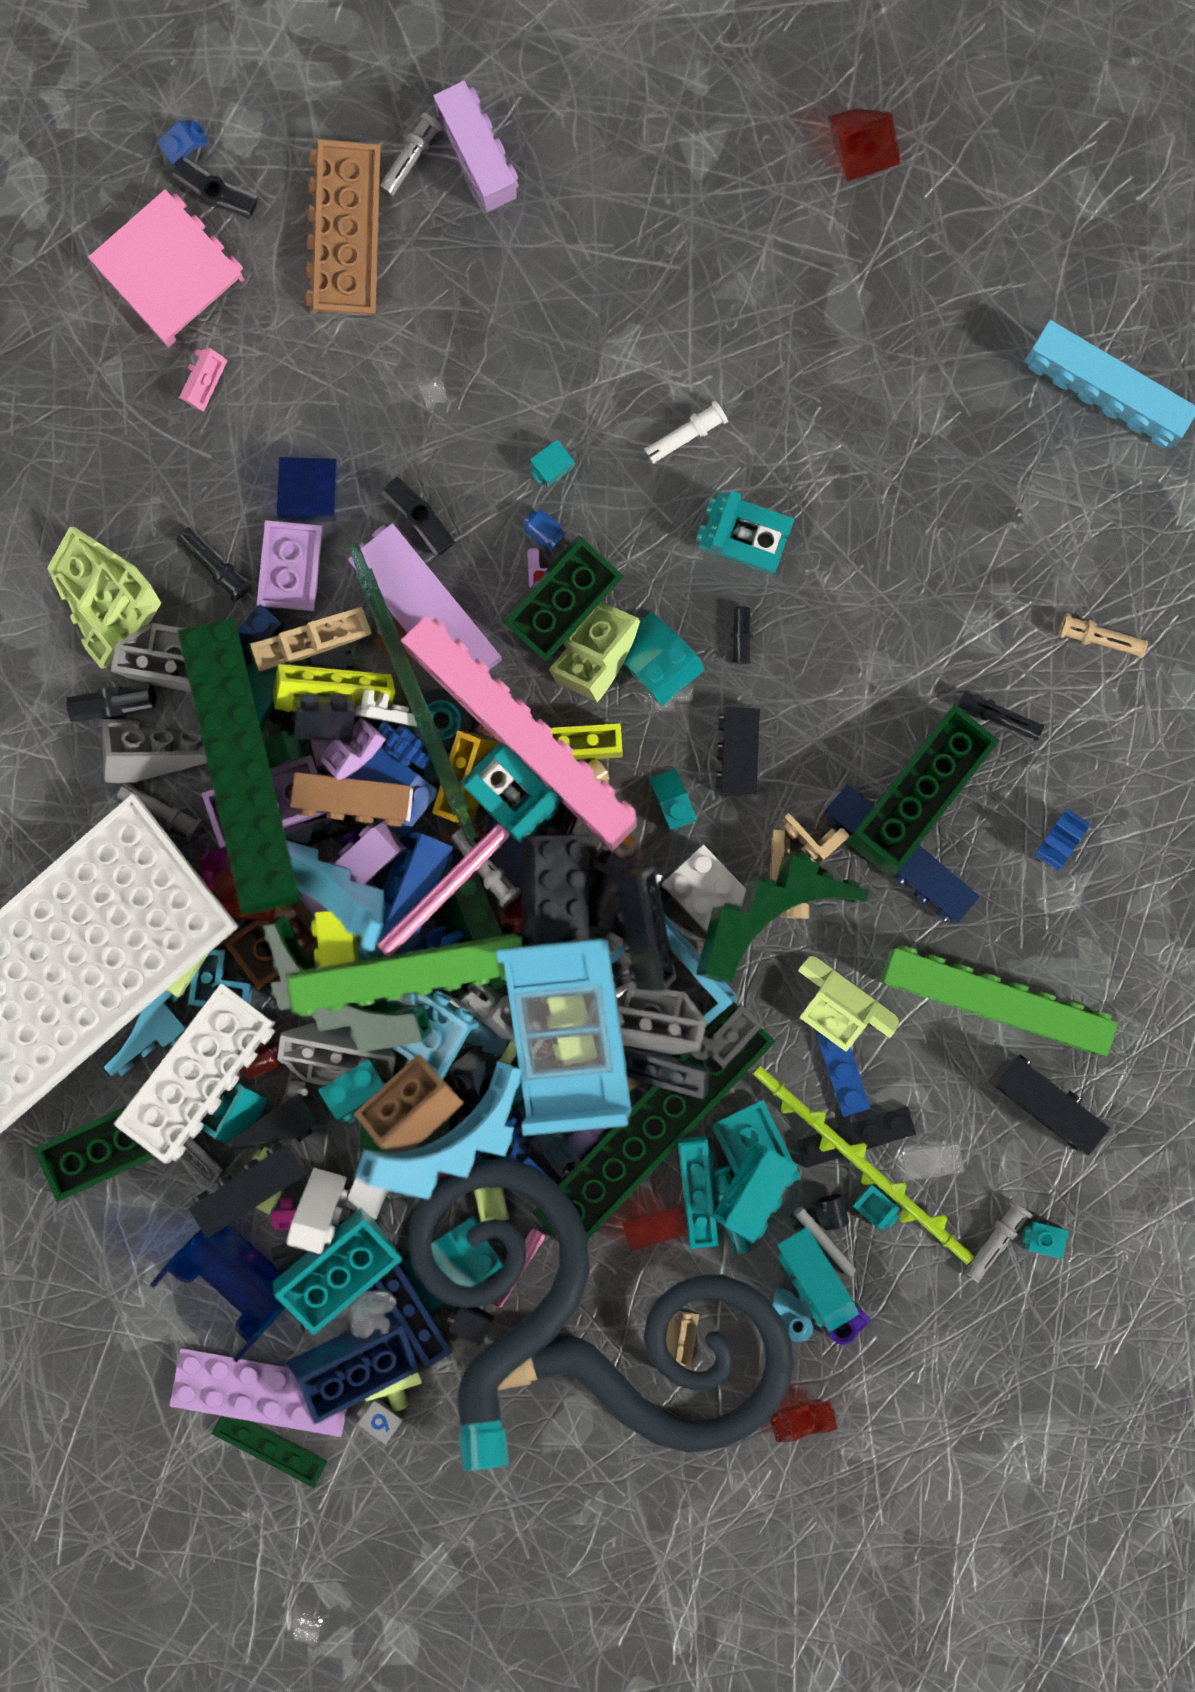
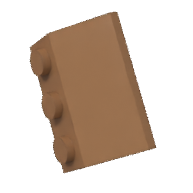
M418 1054L361 1106L354 1115L386 1153H397L413 1150L460 1107L463 1102L425 1059Z

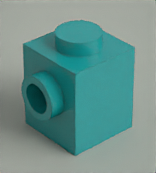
M1030 1221V1225L1024 1227L1021 1242L1025 1243L1024 1249L1063 1259L1069 1230Z

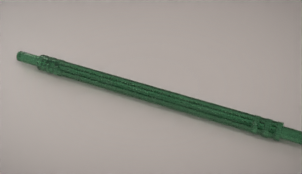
M359 543L352 544L348 549L358 571L356 577L359 580L365 599L379 629L444 794L447 797L448 804L451 807L452 814L457 816L466 840L471 841L478 836L467 812L469 806L461 791L462 789L457 781L388 611L372 568H368Z

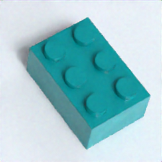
M755 1141L711 1217L754 1243L756 1238H761L765 1233L768 1225L766 1221L771 1212H776L781 1205L782 1197L780 1196L786 1186L790 1187L797 1176L795 1170L798 1165Z
M808 1227L777 1245L782 1253L777 1256L789 1278L796 1277L792 1282L804 1303L809 1300L811 1301L807 1307L819 1327L825 1325L828 1331L831 1332L859 1315L853 1300Z

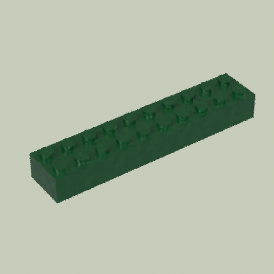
M235 618L177 630L242 915L300 903L297 883Z
M733 1002L722 1011L705 1029L703 1037L710 1039L739 1006ZM760 1028L724 1068L711 1056L701 1060L695 1058L691 1052L682 1053L678 1058L679 1060L710 1068L708 1095L701 1099L652 1085L631 1107V1113L627 1118L628 1125L612 1127L581 1160L578 1170L570 1176L567 1175L558 1184L577 1209L587 1234V1240L676 1148L678 1139H684L776 1042L765 1030ZM537 1206L532 1214L554 1234L550 1222Z

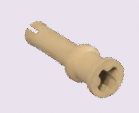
M1067 612L1062 619L1058 634L1060 638L1067 636L1080 640L1083 645H1090L1092 642L1141 658L1144 657L1148 645L1147 640L1099 627L1094 620H1080L1071 617V614ZM1071 627L1082 629V631L1071 629ZM1110 637V638H1113V639H1116V640H1120V641H1123V642H1127V643H1129V645H1125V644H1121V643H1118V642H1115V641H1111V640H1108L1107 638Z

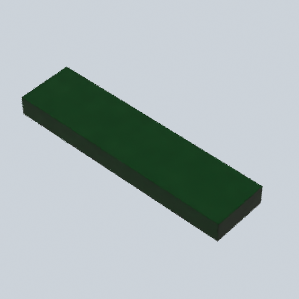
M220 1416L211 1433L312 1488L317 1484L328 1460L254 1421Z

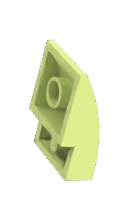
M600 602L563 643L566 649L549 668L555 681L574 692L598 702L621 669L635 639L640 620L633 615Z

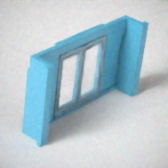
M597 939L497 950L498 963L504 962L518 1063L519 1069H522L520 1076L526 1118L522 1123L523 1135L627 1126L631 1105L608 940Z

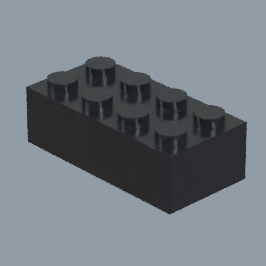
M541 834L522 836V947L588 941L589 835Z

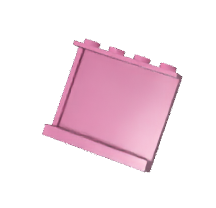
M165 189L88 258L162 342L169 347L176 341L174 336L232 284L237 280L242 283L244 278L241 274L243 267L233 256L228 259L222 252L224 246L214 235L209 238L203 231L205 225L195 214L190 217L184 210L187 206L176 193L171 196Z

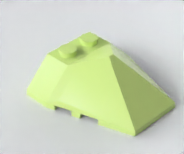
M74 526L69 527L47 569L61 599L67 600L73 612L70 615L73 624L78 623L84 636L81 640L84 648L102 669L112 663L116 642L149 625L161 602L152 586L134 565Z

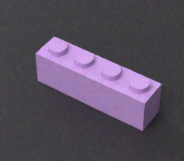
M384 822L373 826L372 823L369 824L358 834L361 839L355 845L352 842L347 844L338 853L341 857L335 863L331 860L328 864L350 869V881L366 885L406 849L387 825H384ZM303 892L299 895L301 901L314 918L317 912L329 911L309 895Z

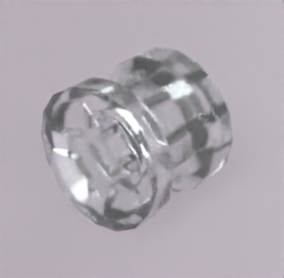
M440 374L434 376L430 381H418L427 409L433 407L434 403L441 402L444 404L448 402Z
M302 1611L292 1640L297 1642L304 1640L308 1642L309 1646L315 1647L324 1618L309 1617L308 1613Z

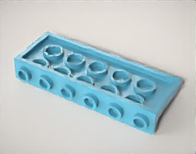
M358 940L359 960L382 957V952L378 948L374 947L373 951L362 948V942ZM432 990V993L426 995H415V992L405 993L403 998L398 1000H386V997L374 999L378 1003L399 1006L424 1004L432 1032L422 1042L392 1048L409 1060L420 1054L442 1079L470 1030L477 1028L479 1022L473 1018L474 1014L463 1007H456L450 1003L451 999L446 994L439 991L434 992Z

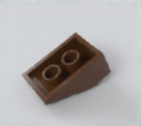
M301 899L300 903L268 910L224 942V946L258 992L279 976V972L275 970L273 965L274 956L271 947L265 939L264 926L272 919L286 915L292 932L306 955L318 947V939L313 936L311 922L315 918Z

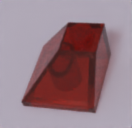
M854 108L828 117L833 143L847 182L901 164L891 112Z

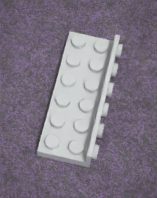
M221 983L114 1125L165 1164L171 1160L176 1162L186 1150L183 1144L189 1136L195 1138L203 1128L204 1124L201 1121L207 1113L212 1115L222 1102L219 1097L224 1090L230 1091L238 1082L240 1077L236 1074L243 1066L248 1068L257 1056V1053L254 1051L261 1042L265 1045L273 1036L275 1030L272 1027L275 1022Z

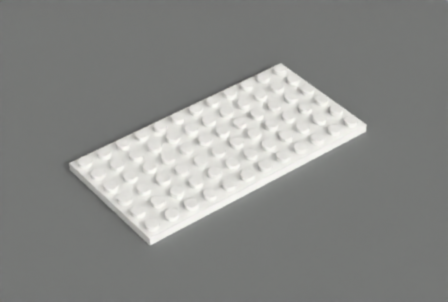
M131 794L0 909V1134L238 928V925L135 794Z

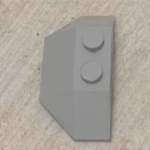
M150 623L127 638L116 642L111 672L143 684L149 683L154 686L191 692L177 631L184 628Z
M627 983L615 989L623 1046L672 1055L700 1050L706 1020L686 993L667 989L662 991L637 990L634 983ZM594 999L591 1002L586 1025L597 1024Z
M314 1022L281 1032L277 1059L282 1064L285 1063L303 1081L324 1086L369 1059L383 1083L386 1084L393 1078L396 1054L390 1048L359 1053L356 1044L351 1039L350 1028L341 1027L319 1032L317 1024Z

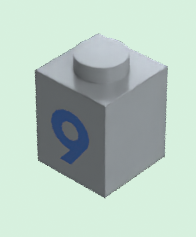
M379 1398L374 1399L372 1403L369 1401L365 1402L357 1413L361 1417L357 1425L385 1445L404 1419L403 1415L393 1411L392 1407Z

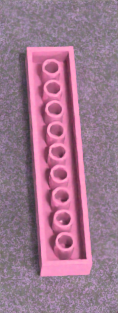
M425 616L401 640L405 651L498 742L507 745L547 787L553 789L560 797L561 803L603 844L613 851L637 827L636 811L624 800L619 803L615 799V791L604 780L599 783L594 778L593 769L585 761L581 760L578 763L573 758V750L563 740L555 741L552 738V730L541 719L536 722L532 718L530 708L522 700L518 699L515 702L509 693L510 689L500 679L492 680L490 678L491 675L488 673L489 669L478 658L473 661L468 653L469 650L459 639L456 638L452 641L447 633L448 629L437 618L432 621Z

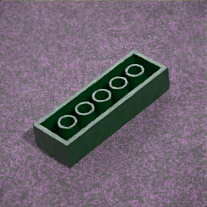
M954 704L846 840V843L892 878L901 870L1000 740Z

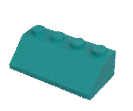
M360 1207L335 1229L331 1244L325 1243L321 1254L309 1251L273 1282L274 1296L314 1336L402 1260V1257L381 1227Z

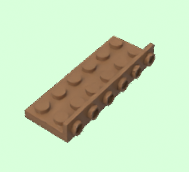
M318 139L315 148H310L309 166H314V176L309 177L308 193L313 194V205H308L307 214L308 222H312V233L308 232L307 250H311V261L306 263V278H311L310 289H306L305 306H310V315H316L317 312L374 316L376 314L380 145Z

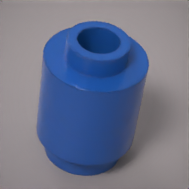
M542 509L538 513L532 510L522 522L526 526L523 531L543 548L548 547L551 551L566 534L561 529L562 525Z

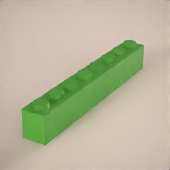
M514 933L399 953L389 957L382 956L285 973L290 1008L293 1013L298 1012L299 1016L315 1014L316 1009L327 1007L329 1011L344 1009L345 1004L357 1002V1005L363 1006L372 1004L374 999L386 997V1000H398L403 998L405 993L415 992V995H426L432 993L433 988L443 987L444 990H454L461 988V984L472 982V985H483L489 983L490 978L501 977V980H506L504 962L498 963L496 951L521 948V938Z

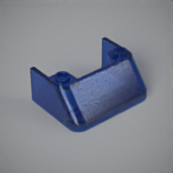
M227 1225L208 1238L200 1229L167 1262L150 1283V1286L155 1288L169 1273L184 1283L193 1282L200 1275L241 1312L242 1315L237 1319L235 1327L237 1333L247 1343L232 1359L236 1363L286 1309L274 1296L273 1282L283 1272L279 1273L272 1262L230 1225Z

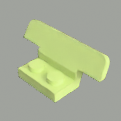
M810 956L799 968L798 972L820 987L818 993L800 1015V1018L847 1052L868 1023L889 1038L895 1033L899 1024L898 1017L820 959Z

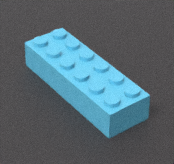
M1049 320L1024 361L1029 364L1028 368L1038 375L1046 374L1054 379L1053 383L1064 390H1068V388L1078 393L1077 397L1083 402L1090 405L1095 403L1103 408L1102 412L1113 419H1117V417L1127 422L1126 426L1139 434L1144 432L1152 437L1151 441L1162 448H1172L1182 439L1195 417L1194 404L1052 320Z

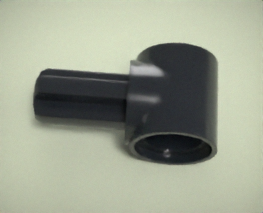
M842 1194L824 1196L817 1200L816 1207L805 1209L817 1224H820L824 1230H835L849 1224ZM792 1212L790 1219L793 1228H803L804 1226L795 1217L794 1212Z

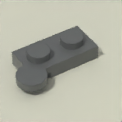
M741 1005L710 1039L703 1037L700 1050L691 1053L695 1058L701 1060L711 1056L724 1068L763 1024Z

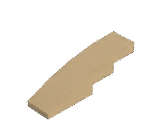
M359 607L309 622L305 626L249 644L248 648L258 674L277 668L278 664L287 665L364 638L372 633L363 608Z

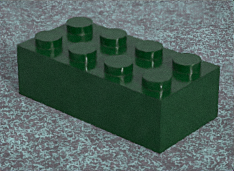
M578 535L507 612L501 621L546 662L624 576L586 540Z
M128 1105L33 1149L56 1202L65 1200L156 1157L114 1125Z

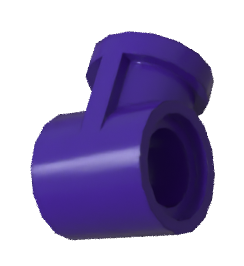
M855 1302L854 1304L859 1315L847 1321L850 1328L845 1336H837L834 1330L829 1332L827 1329L828 1335L837 1344L846 1345L853 1342L857 1334L871 1321Z

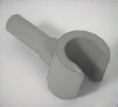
M290 1079L287 1096L294 1097L299 1094L303 1099V1096L308 1094V1090L305 1089L306 1082Z

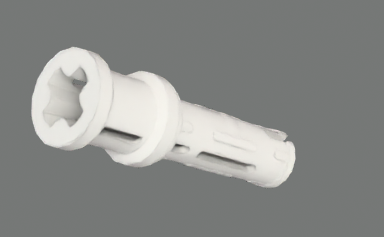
M717 401L711 402L712 406L701 413H693L689 417V422L650 446L645 447L644 450L647 455L659 450L649 457L651 462L655 464L658 460L698 435L700 437L707 436V432L720 423H728V419Z

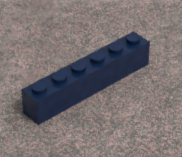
M847 784L823 813L827 816L825 821L837 831L843 828L850 837L873 805ZM920 845L901 870L892 877L901 886L904 887L908 884L914 889L913 896L921 903L927 905L929 902L937 909L935 914L947 924L950 921L954 924L958 923L980 897Z

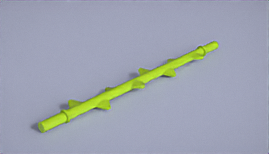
M759 1065L752 1074L768 1087L774 1096L777 1095L782 1100L781 1111L784 1114L796 1112L822 1136L819 1147L821 1151L837 1149L863 1172L862 1184L878 1185L902 1207L900 1216L902 1223L917 1220L942 1242L943 1247L951 1250L966 1265L973 1260L974 1255L954 1239L953 1234H949L944 1230L947 1221L946 1215L930 1217L905 1195L907 1187L905 1182L892 1183L864 1158L867 1148L865 1143L850 1146L824 1123L826 1117L824 1110L811 1111L784 1087L785 1084L779 1083L762 1066Z

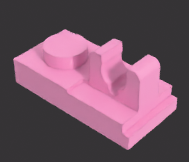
M208 347L206 350H196L195 355L199 359L195 366L189 364L188 369L192 372L179 397L195 409L201 411L205 410L228 361Z

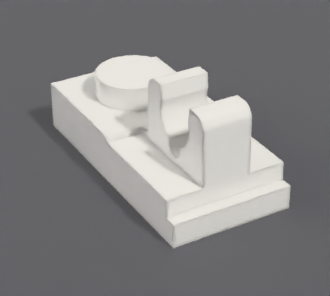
M365 690L361 705H357L355 709V715L417 727L419 715L408 713V707L392 704V708L387 709L389 695L385 693H379L378 701L375 703L373 700L375 691Z

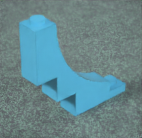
M287 841L298 890L309 895L331 911L343 924L347 932L361 936L362 948L373 951L382 925L384 890L350 881V869L318 861V849Z

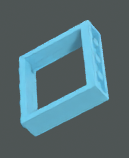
M664 914L671 950L718 1002L717 1005L703 1016L706 1020V1025H708L731 1005L738 996L726 983H720L696 975L701 954ZM621 944L610 954L611 965L626 953L624 944ZM593 993L586 994L590 999H594ZM651 1051V1052H655V1053L662 1054V1055L669 1056V1057L672 1056V1054H667V1053H661V1052Z

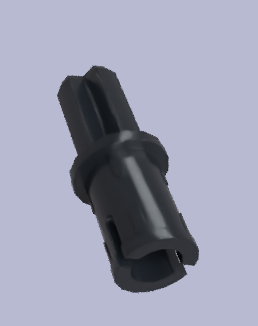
M746 606L734 608L733 634L730 635V638H733V664L751 663L750 638H753V634H750L751 609Z

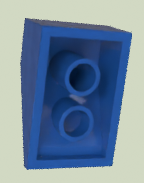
M382 746L363 766L345 777L347 779L414 787L410 822L402 821V827L389 826L402 837H405L439 792L413 770L384 750Z

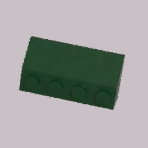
M477 871L433 913L437 926L446 927V935L455 930L463 933L464 936L459 939L458 943L503 936ZM501 977L490 978V982L487 983L494 990L506 985L507 980H501ZM471 982L461 984L464 993L468 990L467 986Z

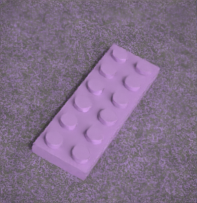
M180 1348L170 1407L342 1437L347 1409L314 1425L302 1408L286 1366Z

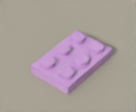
M265 520L257 607L261 604L264 608L315 612L323 526Z

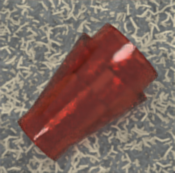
M276 1041L267 1042L256 1052L257 1056L248 1068L242 1067L248 1078L252 1079L257 1075L282 1067V1063L277 1059L279 1044Z

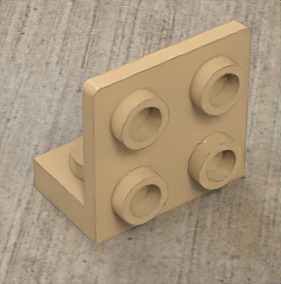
M789 813L781 820L784 824L781 829L785 830V834L792 841L796 838L804 846L801 851L810 855L811 861L817 860L821 863L849 837L843 828L837 832L832 828L818 841L821 845L820 847Z

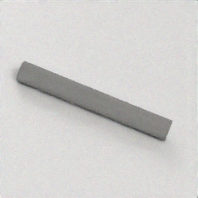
M803 1207L798 1208L794 1212L795 1217L805 1228L808 1227L815 1240L847 1277H851L856 1272L854 1266Z

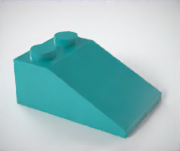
M650 612L640 621L631 649L623 663V666L661 707L705 671L698 655L653 612Z
M473 1215L431 1242L434 1261L443 1273L456 1284L468 1287L478 1284L504 1267V1262L489 1239H486L481 1245L476 1247L469 1245L467 1242L469 1229L478 1224ZM410 1257L401 1262L431 1312L445 1304V1302L426 1289L413 1270Z

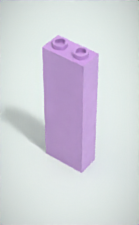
M393 523L388 527L386 525L381 526L372 534L374 538L366 545L362 542L351 550V557L348 558L349 563L407 634L425 616L432 621L437 618L448 629L447 633L452 641L457 638L467 647L470 658L473 661L478 658L490 670L502 660L500 654Z

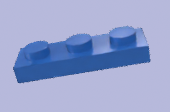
M816 1034L842 1117L870 1109L851 1047L846 1052L823 1034Z

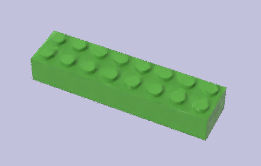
M901 945L897 949L889 950L879 980L880 983L1097 1056H1108L1118 1025L1117 1022L1111 1021L1112 1015L1097 1010H1090V1013L1083 1011V1005L1071 1001H1063L1060 1004L1055 1002L1056 996L1041 991L1035 992L1034 995L1027 993L1029 987L1018 983L1008 982L1007 986L1000 984L1001 978L988 973H980V976L972 974L973 969L961 964H953L950 967L944 965L945 959L931 954L925 955V958L917 956L918 950Z

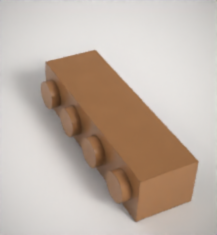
M295 773L290 807L298 809V815L315 817V812L317 811L326 812V818L344 820V815L356 816V822L373 823V818L385 819L384 825L402 827V821L410 822L414 787L347 778L338 780L330 776Z

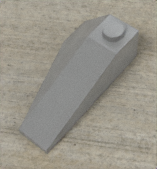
M132 719L102 720V753L105 783H133L207 763L200 732L185 730L181 733L167 731V726L158 724L156 728L140 726L141 721Z

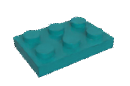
M763 1099L711 1124L735 1175L755 1141L793 1162ZM797 1169L795 1170L797 1172V1176L794 1182L801 1179Z

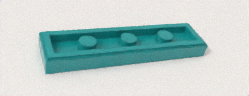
M707 1136L678 1139L689 1248L697 1249L718 1246L716 1220L711 1217L715 1207Z

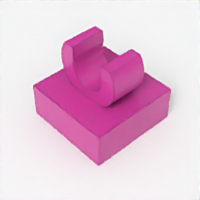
M280 1198L281 1211H271V1223L274 1230H290L297 1210H294L292 1198Z

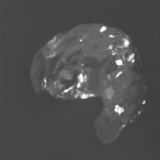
M367 1291L358 1296L351 1305L348 1317L353 1336L366 1338L377 1328L381 1330L382 1334H386L389 1330L390 1322L385 1318L384 1314L392 1311L396 1305L394 1296L387 1291Z

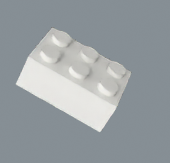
M704 844L661 884V887L671 894V897L705 933H707L713 907L724 906V903H731L742 907L746 892L742 884Z

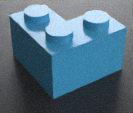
M212 949L191 980L188 1005L204 1007L221 983L251 1005L254 985L225 980L229 951Z

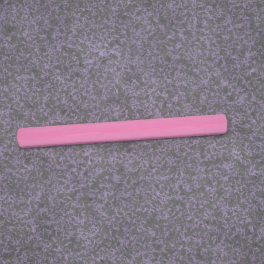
M497 824L378 943L379 949L386 956H391L509 838L510 834L507 829Z

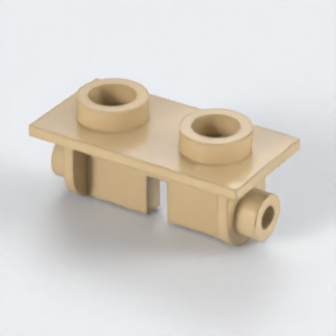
M678 1311L668 1324L667 1348L675 1361L686 1369L691 1370L700 1314Z

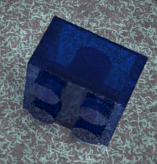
M279 457L277 515L280 520L337 522L339 463L337 459Z

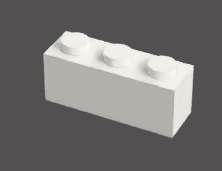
M313 1168L291 1224L287 1241L288 1245L321 1254L325 1243L331 1244L335 1227L332 1224L338 1225L342 1213V1208H339V1206L345 1207L344 1205L349 1194V1190L344 1189L347 1177Z

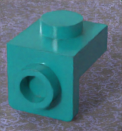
M872 1184L868 1186L852 1205L880 1231L884 1227L889 1229L899 1218L896 1214L899 1208Z

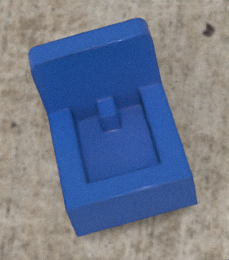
M194 120L178 121L157 143L171 164L177 165L179 161L191 154L197 147H205L209 141L204 135V129Z

